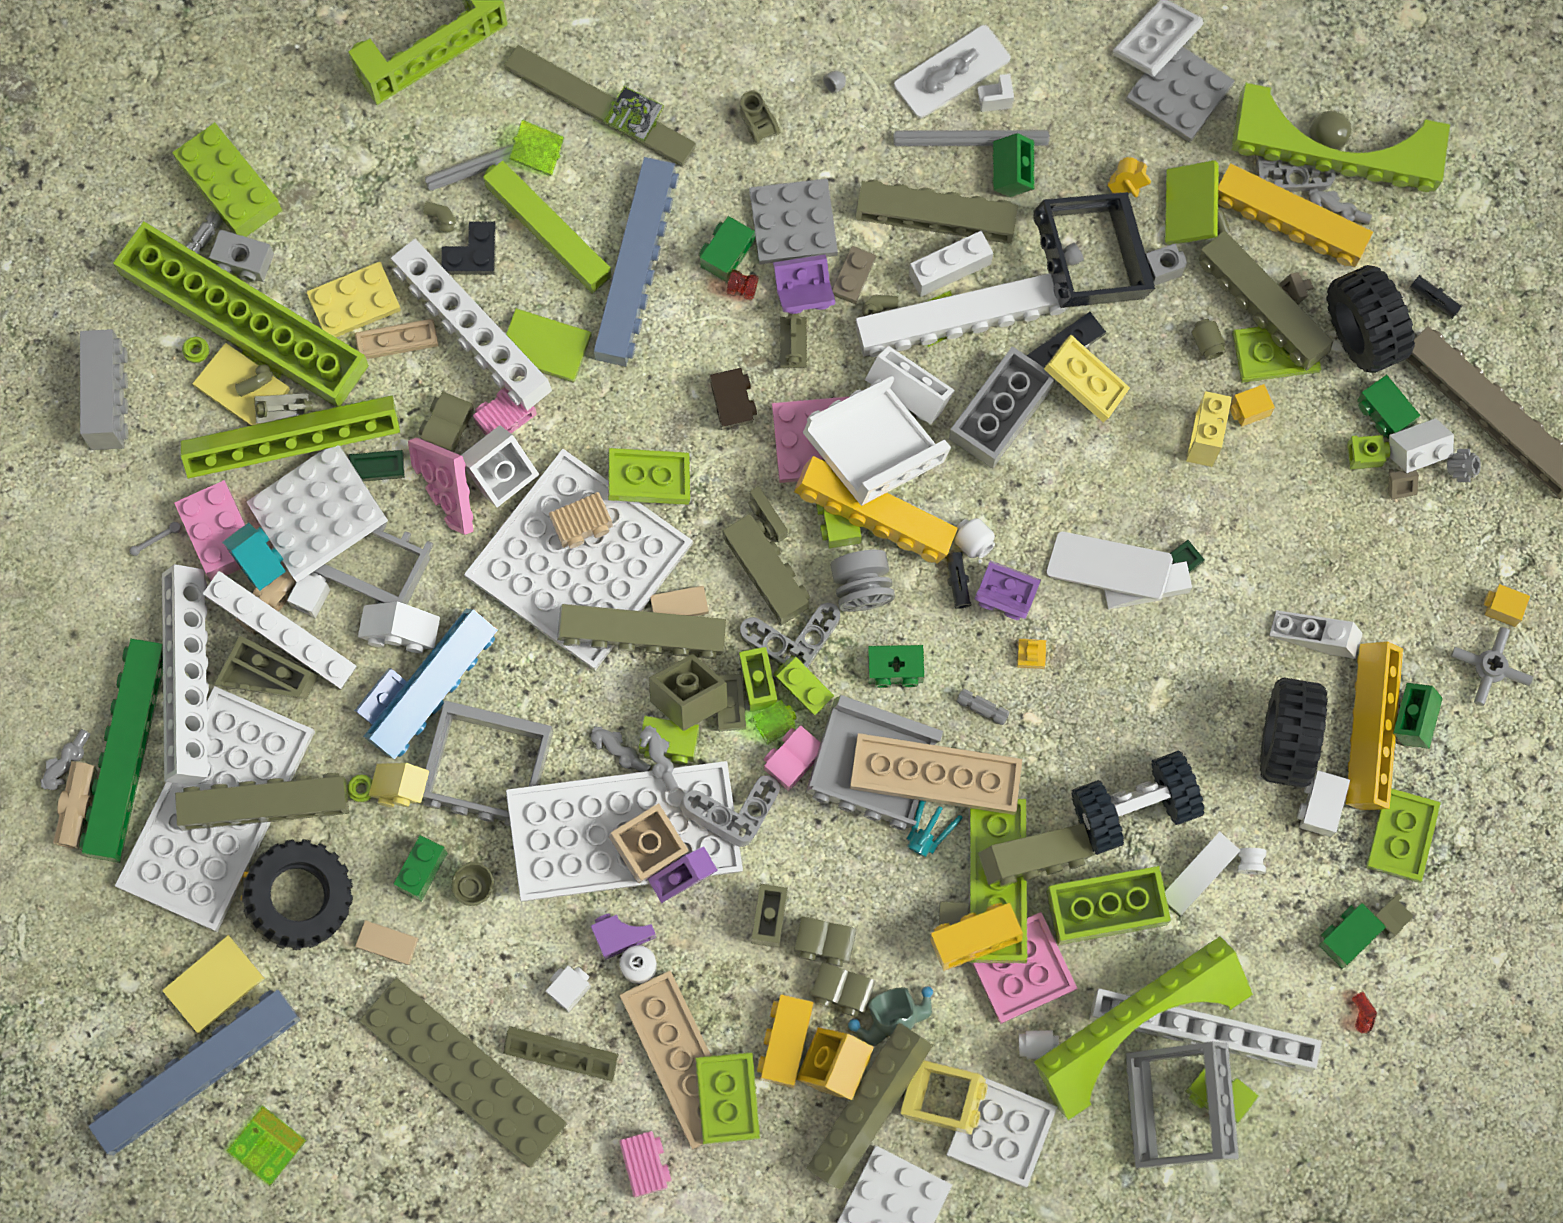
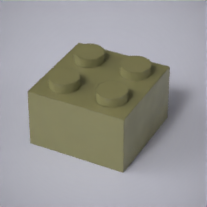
M694 654L649 677L650 702L683 731L727 707L726 682Z

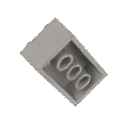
M113 329L80 331V434L91 450L124 449V440H128L129 435L127 423L124 424V414H128L127 398H124V389L128 388V376L126 372L124 373V363L128 362L127 348L123 347L121 338L116 336Z
M1012 346L950 430L949 440L993 469L1054 387L1055 379L1044 370V367Z

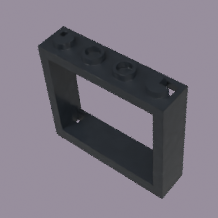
M1128 192L1044 199L1033 210L1034 223L1037 225L1041 237L1040 245L1046 255L1047 270L1051 274L1054 284V295L1058 299L1060 308L1143 300L1155 290ZM1109 211L1131 286L1075 292L1053 216Z

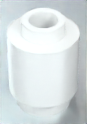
M1053 1030L1026 1031V1034H1019L1020 1057H1027V1059H1039L1059 1045V1036H1053Z

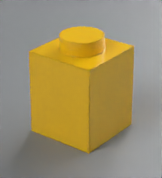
M1265 384L1234 395L1230 405L1231 415L1234 420L1239 421L1241 427L1271 416L1275 409Z
M1499 584L1493 591L1489 590L1483 604L1487 606L1485 616L1516 627L1522 621L1530 596Z

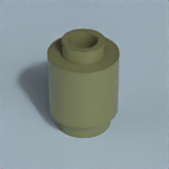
M1203 319L1194 325L1195 328L1191 333L1200 354L1205 356L1206 360L1216 359L1226 352L1224 348L1226 344L1216 321Z

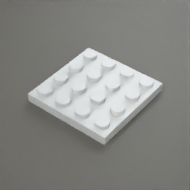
M339 445L323 449L247 501L271 543L284 560L282 561L296 582H299L388 521Z

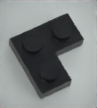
M495 221L469 222L468 246H442L441 266L449 275H495Z

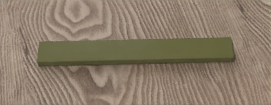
M517 45L504 65L506 70L681 167L685 165L696 148V142L654 120L644 139L636 136V133L628 130V120L631 119L630 123L640 124L643 118L641 117L642 115L637 113L632 117L635 114L632 110L622 128H619L629 107H621L622 113L616 115L612 124L609 123L614 114L612 107L614 108V104L618 107L621 101L616 103V98L520 45Z

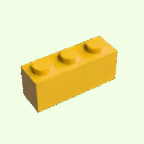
M997 903L986 909L987 912L976 915V913L965 915L960 919L961 922L956 924L944 923L937 926L934 932L931 933V943L942 970L946 971L1021 942L1023 932L1011 904L1002 905V903Z
M780 995L779 1001H773L770 1017L775 1018L773 1029L767 1028L763 1045H768L766 1057L760 1056L757 1072L762 1073L761 1081L794 1088L814 1002Z

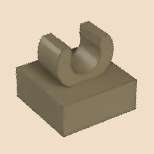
M1299 272L1290 273L1278 284L1297 305L1309 296L1307 291L1314 289L1311 280H1302Z
M1389 469L1388 494L1391 500L1418 494L1419 474L1417 470L1406 473L1404 470L1394 472L1393 469Z

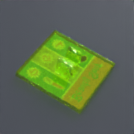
M262 1105L226 1151L271 1186L307 1140Z

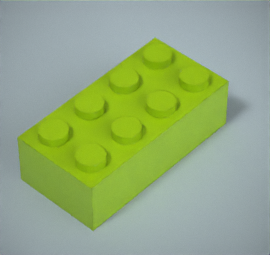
M215 122L172 152L178 166L216 213L222 217L224 223L233 234L247 237L282 212L276 196Z
M1159 866L1051 885L1046 891L1057 946L1163 927L1171 922Z

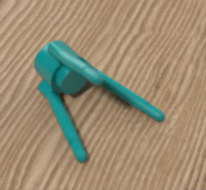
M920 800L914 818L917 821L916 825L912 826L906 840L910 841L907 848L926 858L928 853H934L937 846L957 826L963 817L958 815L932 841L934 836L930 832L943 808L939 806L925 830L920 828L917 833L926 802Z

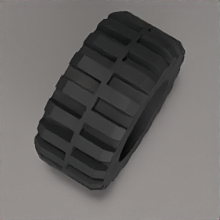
M1365 265L1334 279L1327 288L1326 301L1328 302L1327 308L1331 316L1332 326L1336 330L1337 338L1341 341L1343 349L1349 354V358L1364 372L1376 373L1409 358L1415 347V332L1412 329L1413 323L1409 317L1407 305L1404 304L1403 297L1400 291L1396 289L1395 283L1388 278L1384 271H1381V268L1371 265Z
M1285 677L1275 682L1268 704L1261 743L1260 775L1266 782L1304 788L1311 785V782L1314 780L1321 756L1327 717V690L1322 684Z
M294 839L286 840L285 843L280 845L277 843L271 846L265 853L263 852L250 868L243 884L242 902L245 907L243 911L245 917L249 918L251 922V928L254 932L258 931L263 936L261 939L267 943L271 941L277 944L276 947L285 949V947L292 948V950H301L306 947L310 949L332 937L346 920L353 901V895H351V889L353 888L352 879L348 878L347 873L349 870L346 865L340 863L338 860L339 856L334 851L332 853L327 851V846L321 843L318 845L312 844L311 840L302 839L301 842H295ZM302 869L308 871L321 883L324 891V900L320 910L313 917L302 921H293L282 916L273 906L271 900L272 885L275 879L287 870Z

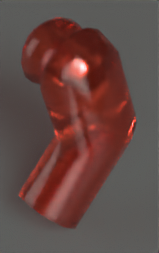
M1364 991L1351 999L1359 1009L1355 1028L1359 1033L1367 1034L1374 1028L1377 1011Z

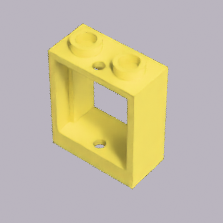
M1207 391L1204 392L1196 410L1186 462L1213 467L1223 445L1232 397Z
M923 1061L907 1087L900 1114L910 1120L971 1135L973 1128L978 1126L980 1120V1111H978L980 1100H984L987 1094L988 1086L985 1083L986 1079L978 1073ZM931 1072L970 1081L960 1121L921 1111Z

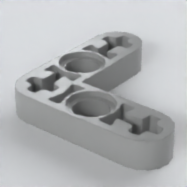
M1255 155L1257 176L1265 180L1268 175H1271L1272 179L1275 180V185L1289 192H1306L1314 189L1324 191L1329 189L1335 180V171L1333 169L1324 172L1310 165L1282 166L1281 160L1266 161L1262 156ZM1293 173L1300 174L1304 179L1303 183H1292L1289 178L1290 175ZM1309 173H1311L1310 178H1313L1311 183H1308ZM1320 173H1323L1324 177L1328 178L1326 182H1322L1321 178L1316 177H1318ZM1283 174H1285V177H1284V184H1285V185L1282 184L1283 179H1281V177H1282Z
M832 603L820 605L795 642L755 617L747 618L742 622L740 635L747 644L755 649L766 647L768 657L780 665L790 657L786 655L785 660L781 658L786 653L787 647L790 646V654L798 657L799 654L803 655L802 661L809 668L840 621V611ZM832 611L834 620L829 619L824 625V629L828 630L827 632H824L820 626L814 625V622L820 625L823 621L822 612L828 613ZM754 625L758 626L757 632L764 636L765 632L769 633L764 638L762 645L759 644L761 641L759 636L756 634H752L751 637L747 635V626L750 628ZM808 632H817L821 637L820 642L816 645L808 644L805 640ZM771 639H779L782 642L783 648L779 652H771L768 649L767 644Z
M760 777L750 791L739 813L734 812L697 790L687 792L681 801L680 809L687 818L739 847H745L750 844L779 793L780 786L774 777ZM767 785L770 787L769 792L762 800L758 797L762 793L763 787ZM693 800L698 802L695 809L690 807ZM750 805L757 806L761 811V816H751L747 807ZM706 807L710 808V809L708 810V812L706 813V815L703 816L702 814H703L705 808H706ZM711 814H722L725 818V823L722 825L715 824L711 819ZM731 821L734 822L731 829L727 830L726 828L729 826ZM741 828L746 830L743 837L738 835Z

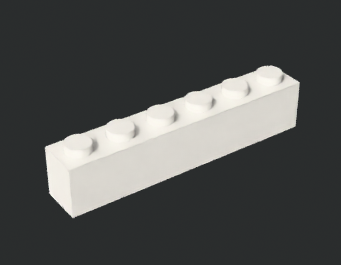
M218 571L203 592L205 597L340 690L357 668L355 664L220 571Z

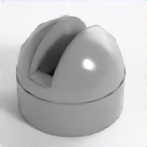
M835 70L826 74L823 77L826 88L831 93L836 94L845 86L846 77L842 72Z
M1074 242L1063 249L1067 265L1073 266L1084 261L1081 251Z

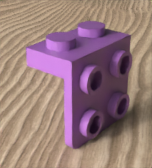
M826 254L773 262L776 289L783 312L798 314L807 309H827L835 304V297L829 281Z
M990 560L974 599L979 601L978 605L985 609L994 610V608L1005 611V616L1014 620H1020V617H1027L1041 579Z

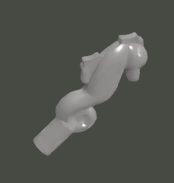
M972 48L961 58L955 57L951 59L947 68L937 65L933 66L931 74L926 80H923L922 89L929 93L943 91L944 85L942 83L951 80L955 72L961 75L966 73L969 69V64L979 56L978 52Z
M1314 189L1308 193L1310 202L1321 207L1323 205L1333 213L1341 212V216L1350 221L1356 220L1369 225L1372 215L1357 210L1356 206L1352 203H1340V198L1335 190L1325 192Z
M650 725L649 727L646 726L640 734L642 740L640 746L646 747L649 742L650 758L657 763L652 768L653 774L663 780L669 793L673 792L679 787L672 775L673 764L664 756L669 748V742L660 737L656 732V728Z
M602 726L592 729L591 741L595 743L597 750L602 748L603 742L608 752L614 756H620L619 764L622 767L628 769L633 767L639 772L650 770L651 766L638 758V753L635 749L621 745L623 741L620 732H610L603 729Z
M81 729L74 741L67 743L63 747L60 760L55 758L46 761L47 770L43 779H41V788H44V790H56L58 786L65 784L63 779L57 778L70 769L71 760L80 761L83 758V746L90 737V733Z

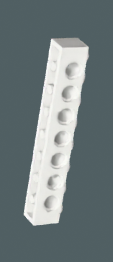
M416 239L412 240L391 257L395 267L392 271L401 282L406 280L410 285L408 288L417 299L422 298L426 302L424 305L433 317L438 315L443 320L441 324L449 334L455 333L459 337L457 341L466 352L471 350L476 355L474 359L483 370L488 368L492 372L490 376L500 388L506 387L509 391L507 394L515 405L521 404L528 411L552 391L548 379ZM419 271H424L421 275H415ZM441 288L438 292L431 293L434 289ZM451 306H457L453 310H448ZM474 323L471 327L464 328L466 324ZM484 341H490V343L485 346L480 345ZM502 358L507 359L504 363H497ZM518 376H524L520 381H513Z
M175 564L162 573L164 782L196 785L206 779L210 771V763L207 760V748L210 741L207 734L209 710L206 708V696L209 690L208 683L206 682L208 658L205 647L208 639V633L205 630L207 606L205 605V596L203 595L207 588V582L204 580V569Z
M1098 989L1094 995L1089 1020L1095 1021L1130 996ZM1174 1007L1159 1013L1134 1030L1189 1044L1211 1041L1226 1042L1231 1054L1308 1072L1317 1069L1322 1042L1317 1039L1180 1007Z

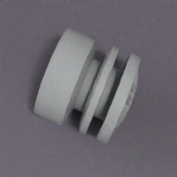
M874 549L853 552L838 557L831 562L830 566L834 583L843 585L836 590L837 597L841 598L838 600L840 610L846 612L866 611L888 604L895 599L894 590L890 588L892 586V579L882 577L889 572L885 551Z

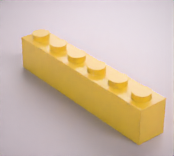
M1231 163L1218 186V204L1223 208H1232L1240 212L1246 219L1257 220L1265 224L1271 231H1280L1288 235L1294 242L1305 243L1311 246L1319 254H1328L1336 258L1344 266H1357L1373 234V231Z
M812 456L805 464L794 490V493L800 495L804 501L816 503L824 507L828 513L840 515L848 519L855 526L867 528L873 531L875 536L889 539L897 543L899 548L913 551L921 555L922 559L931 563L935 562L938 564L947 556L958 529L889 493H885L861 506L827 462L815 456Z
M1388 641L1360 644L1357 657L1358 670L1357 681L1355 682V704L1352 712L1353 727L1350 736V760L1348 762V779L1350 782L1346 794V804L1359 810L1390 809L1396 738L1393 732L1398 715L1403 648Z

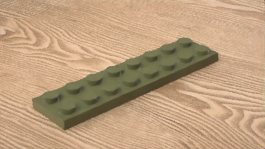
M397 977L359 1020L530 1168L567 1126L568 1123Z

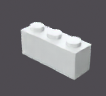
M979 231L910 263L909 277L920 297L991 265L993 251L982 231Z
M890 346L877 356L865 379L872 384L876 380L881 379L883 381L893 376L894 381L890 389L908 410L929 424H932L942 414L955 391Z

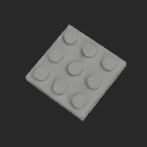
M1182 46L1154 77L1144 73L1128 94L1126 102L1191 143L1231 89L1235 80Z
M828 178L749 187L759 265L826 254V257L838 256Z

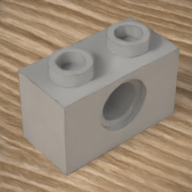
M220 230L209 259L225 271L240 275V278L245 281L255 282L257 280L264 282L274 252L270 244ZM240 255L247 256L246 259L242 262L235 261V259Z

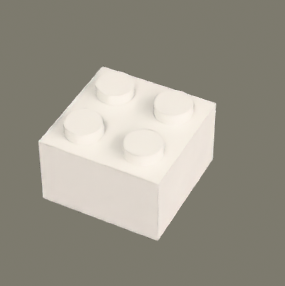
M501 425L461 455L465 461L467 473L483 496L496 507H499L539 475L514 436Z

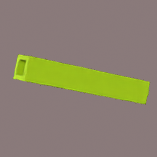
M503 160L497 165L493 164L486 170L483 177L485 187L592 294L612 277L611 268Z

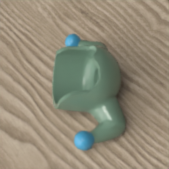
M929 986L922 988L923 1000L920 1005L914 1003L910 992L905 987L884 991L868 1002L873 1019L871 1028L869 1030L860 1027V1022L856 1019H851L848 1022V1028L851 1031H855L861 1041L871 1046H876L888 1036H891L899 1022L912 1030L916 1023L924 1021L931 1016L933 989Z

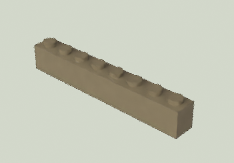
M1427 326L1414 339L1415 347L1413 352L1405 360L1561 500L1563 498V442L1549 435L1542 423L1529 417L1525 413L1524 408L1518 402L1510 400L1498 384L1490 382L1478 366L1471 365L1459 349L1452 348L1439 331L1432 330Z

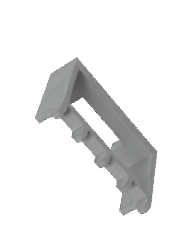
M387 522L369 533L419 556L399 597L326 564L313 572L326 579L325 582L329 583L331 579L375 599L377 604L398 601L407 605L430 561L429 553L433 543L427 541L424 548L421 549L408 543L411 533L407 531L404 532L401 539L384 532Z

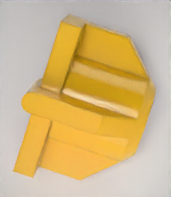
M1133 157L1121 159L1118 163L1117 171L1110 177L1108 187L1112 193L1131 192L1134 198L1138 197L1140 188L1151 184V180L1146 174L1147 165Z

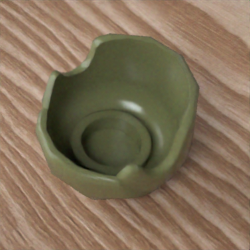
M1334 110L1321 113L1314 120L1309 131L1312 140L1339 151L1348 142L1352 133L1351 122L1344 114Z
M475 862L466 863L459 867L452 877V894L458 902L465 906H478L490 897L495 883L494 877L490 869L483 864Z

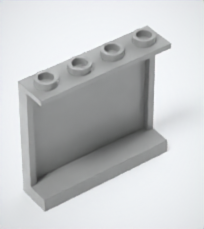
M843 695L836 697L830 710L805 793L813 795L812 799L821 803H828L829 801L839 804V809L847 812H854V810L863 812L864 817L867 819L889 821L890 826L895 829L906 830V828L915 826L917 821L913 820L919 800L850 789L857 735L860 733L935 745L941 741L943 731Z

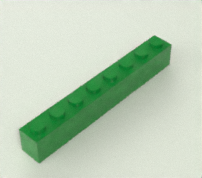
M130 638L129 646H125L123 651L124 669L123 672H119L116 687L119 691L117 699H113L111 703L110 713L113 715L111 725H107L104 734V740L107 742L105 752H101L98 760V767L101 768L99 779H95L93 783L92 795H95L93 805L88 807L86 813L88 827L86 833H83L80 839V849H82V854L87 858L116 863L121 862L163 675V644Z

